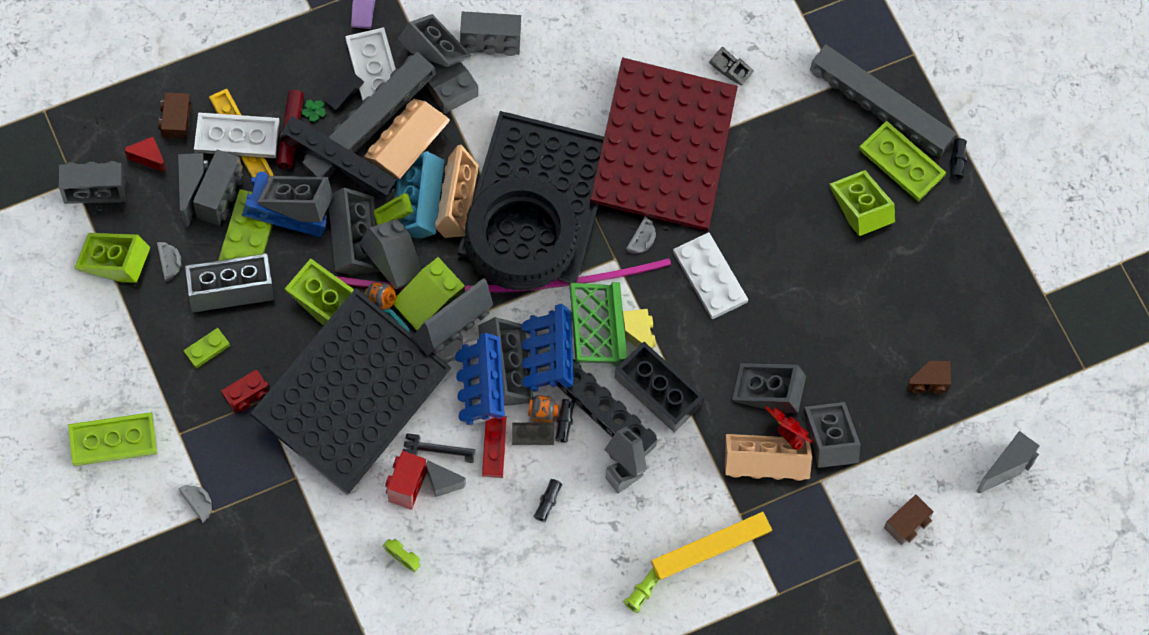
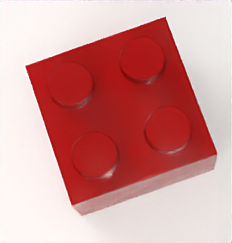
M402 451L400 457L396 456L392 467L394 468L393 475H389L386 480V494H388V502L412 510L427 473L426 459Z

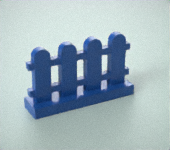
M261 171L257 173L256 178H251L250 184H254L252 195H247L242 216L321 238L326 226V215L323 216L321 222H301L258 205V200L268 183L269 176L266 172Z
M563 304L555 305V311H549L548 315L540 317L531 315L530 319L522 324V330L530 334V338L522 342V348L531 353V356L526 357L522 362V366L526 370H531V375L524 377L522 383L533 392L538 391V387L546 385L556 387L558 382L565 388L573 386L572 313ZM549 329V333L537 336L538 331ZM549 347V352L537 353V350ZM550 366V370L538 373V368Z
M483 333L479 335L476 344L471 346L468 344L462 345V349L458 350L455 355L456 361L463 363V369L457 372L456 379L464 383V389L458 392L457 398L465 403V409L459 412L458 417L460 421L466 422V425H473V420L479 418L487 420L489 416L498 419L505 417L500 337ZM478 358V363L470 366V361ZM479 378V383L471 386V380ZM480 398L481 403L472 406V400Z

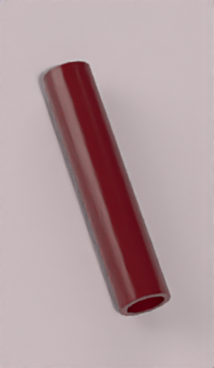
M290 90L288 92L282 130L292 116L299 120L301 118L304 93L299 90ZM280 140L277 166L282 169H292L295 148Z

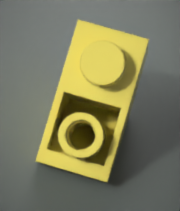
M648 309L623 311L625 339L637 348L643 342H646L651 348L656 347L655 335H651L650 328H653V318L648 316Z

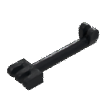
M407 433L405 439L413 441L404 442V447L411 448V450L403 449L405 452L417 455L418 450L458 455L464 456L465 461L468 463L474 462L475 449L420 442L421 437L417 434Z

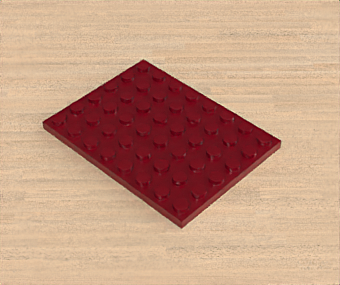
M622 57L590 203L708 231L738 86Z

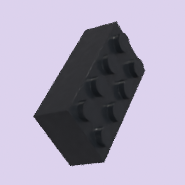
M643 342L615 369L614 378L674 433L703 405L705 396L646 342Z

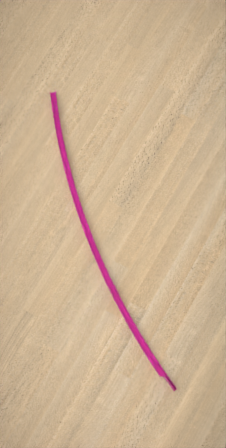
M668 258L631 268L578 277L577 283L586 284L671 266V262ZM336 276L348 286L368 288L372 283L378 282ZM555 280L544 287H538L534 290L566 287L570 284ZM488 285L490 293L519 291L505 289L498 285ZM406 286L401 287V288H398V289H395V288H394V290H395V291H402ZM465 286V292L473 286Z

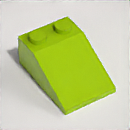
M866 170L830 183V188L846 219L859 236L895 222L894 203Z
M88 233L74 268L78 271L118 282L137 283L150 246L139 235Z
M437 257L423 268L396 296L393 306L417 331L425 321L465 293V285Z
M310 259L287 285L285 291L318 322L325 325L354 289Z

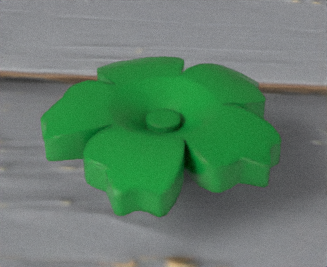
M311 99L306 101V109H302V115L305 118H309L310 122L319 121V117L324 118L326 115L325 108H323L324 103L322 100H316L315 103Z

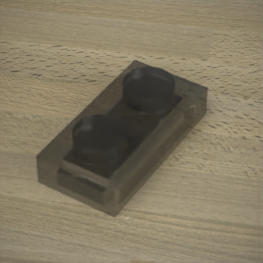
M512 422V445H554V423Z

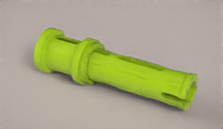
M653 567L644 580L634 586V591L629 598H625L623 601L624 605L634 613L640 612L641 605L646 599L651 597V591L659 582Z

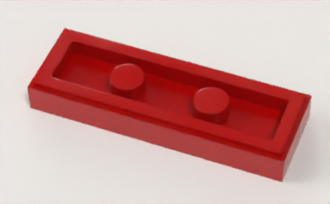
M507 416L485 421L482 477L503 478Z

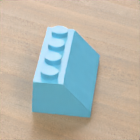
M428 151L423 152L400 179L397 178L395 198L405 193L409 195L413 213L399 220L409 232L411 238H425L436 234L435 221L438 218L444 160Z

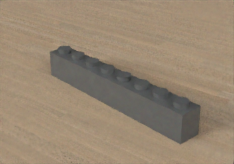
M825 44L812 60L810 70L816 77L827 81L832 88L842 91L848 99L858 102L863 109L877 115L878 119L882 122H889L900 133L908 136L913 143L924 147L929 154L941 158L954 141L955 131Z
M419 52L410 55L400 69H395L391 73L390 78L385 83L382 82L371 97H366L361 106L348 115L347 120L343 124H338L334 128L329 138L353 153L357 152L436 75L435 67ZM307 154L302 162L305 169L313 177H328L329 179L338 170L331 164L311 154Z

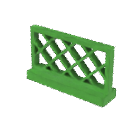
M612 282L610 285L571 283L569 289L576 362L613 364V366H619L627 358L620 282ZM575 289L583 290L588 296L582 301L576 296ZM596 290L605 291V299L603 301H600L593 294ZM589 297L598 304L594 311L584 303ZM580 307L589 314L585 320L577 313ZM600 307L607 313V318L604 321L595 313ZM591 316L600 324L595 330L586 323ZM581 326L591 333L587 339H584L579 334ZM601 327L609 333V337L606 340L597 333ZM592 336L602 343L597 350L588 342ZM583 345L593 353L590 357L581 356V347ZM605 346L610 351L611 357H604L598 351Z

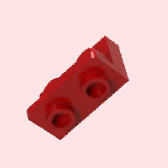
M256 369L221 390L234 413L239 410H246L254 401L262 400L269 392L270 386Z

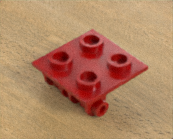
M767 406L765 407L780 423L778 432L793 449H801L806 440L810 443L813 442L807 436L808 432L799 426L800 423L792 417L787 419L784 417L785 414L777 408L772 410Z

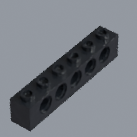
M573 359V377H577L580 381L573 383V386L565 388L558 382L557 387L571 400L575 401V404L612 438L618 430L626 426L632 432L638 433L643 443L644 455L649 454L657 445L656 434L650 428L646 429L635 414L631 415L621 401H616L606 387H601L597 384L595 377L591 373L584 372L581 369L580 363ZM586 391H592L595 395L592 397H588L584 393ZM607 405L610 409L603 411L599 406ZM620 418L623 419L625 423L622 425H618L614 422V420Z

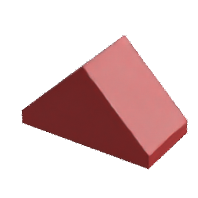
M153 137L126 147L125 154L128 160L165 172L164 160Z

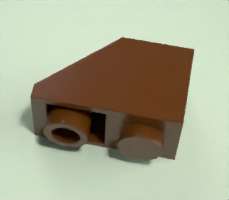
M929 361L909 380L907 391H912L913 393L933 391L935 394L948 392L951 386L950 361Z

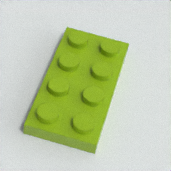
M887 121L859 147V150L918 202L946 175V172Z
M239 190L218 261L265 253L273 224L242 216L247 195H252L250 191Z
M152 412L68 424L73 466L158 454Z

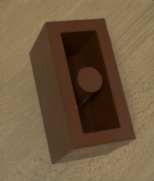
M165 92V99L161 100L160 111L163 112V116L158 121V129L162 131L163 138L187 139L191 110L190 94Z
M915 494L886 521L884 529L901 545L906 541L910 543L918 535L916 532L921 527L925 529L933 521L931 517L934 511Z

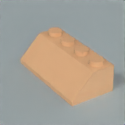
M413 99L406 105L405 110L394 119L392 125L381 134L379 140L369 148L364 158L391 176L400 179L450 120L426 101Z
M458 145L448 157V163L445 167L442 196L438 205V218L435 221L436 229L444 238L465 236L467 213L473 201L479 165L462 145Z
M726 434V475L731 477L751 476L757 479L772 477L777 480L783 478H793L798 481L810 479L812 454L810 442L807 440L801 449H793L783 437Z

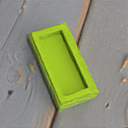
M405 193L374 210L377 225L395 219L401 220L413 213L409 195Z

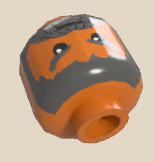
M374 282L365 291V296L382 310L390 309L396 300L395 290L390 284Z
M536 395L533 400L530 399L528 416H531L533 422L549 424L553 421V417H558L559 405L555 404V399L551 396Z

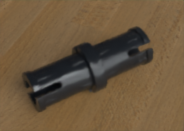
M963 138L954 139L953 155H951V177L955 180L964 178V163L967 161L965 156L967 141Z
M562 399L560 416L557 417L556 421L558 427L555 440L559 441L561 439L560 442L562 443L568 442L570 425H573L572 414L575 401L571 400L569 402L570 399Z
M550 479L544 495H541L539 506L533 516L538 521L546 522L550 510L555 506L557 495L563 485L560 481Z

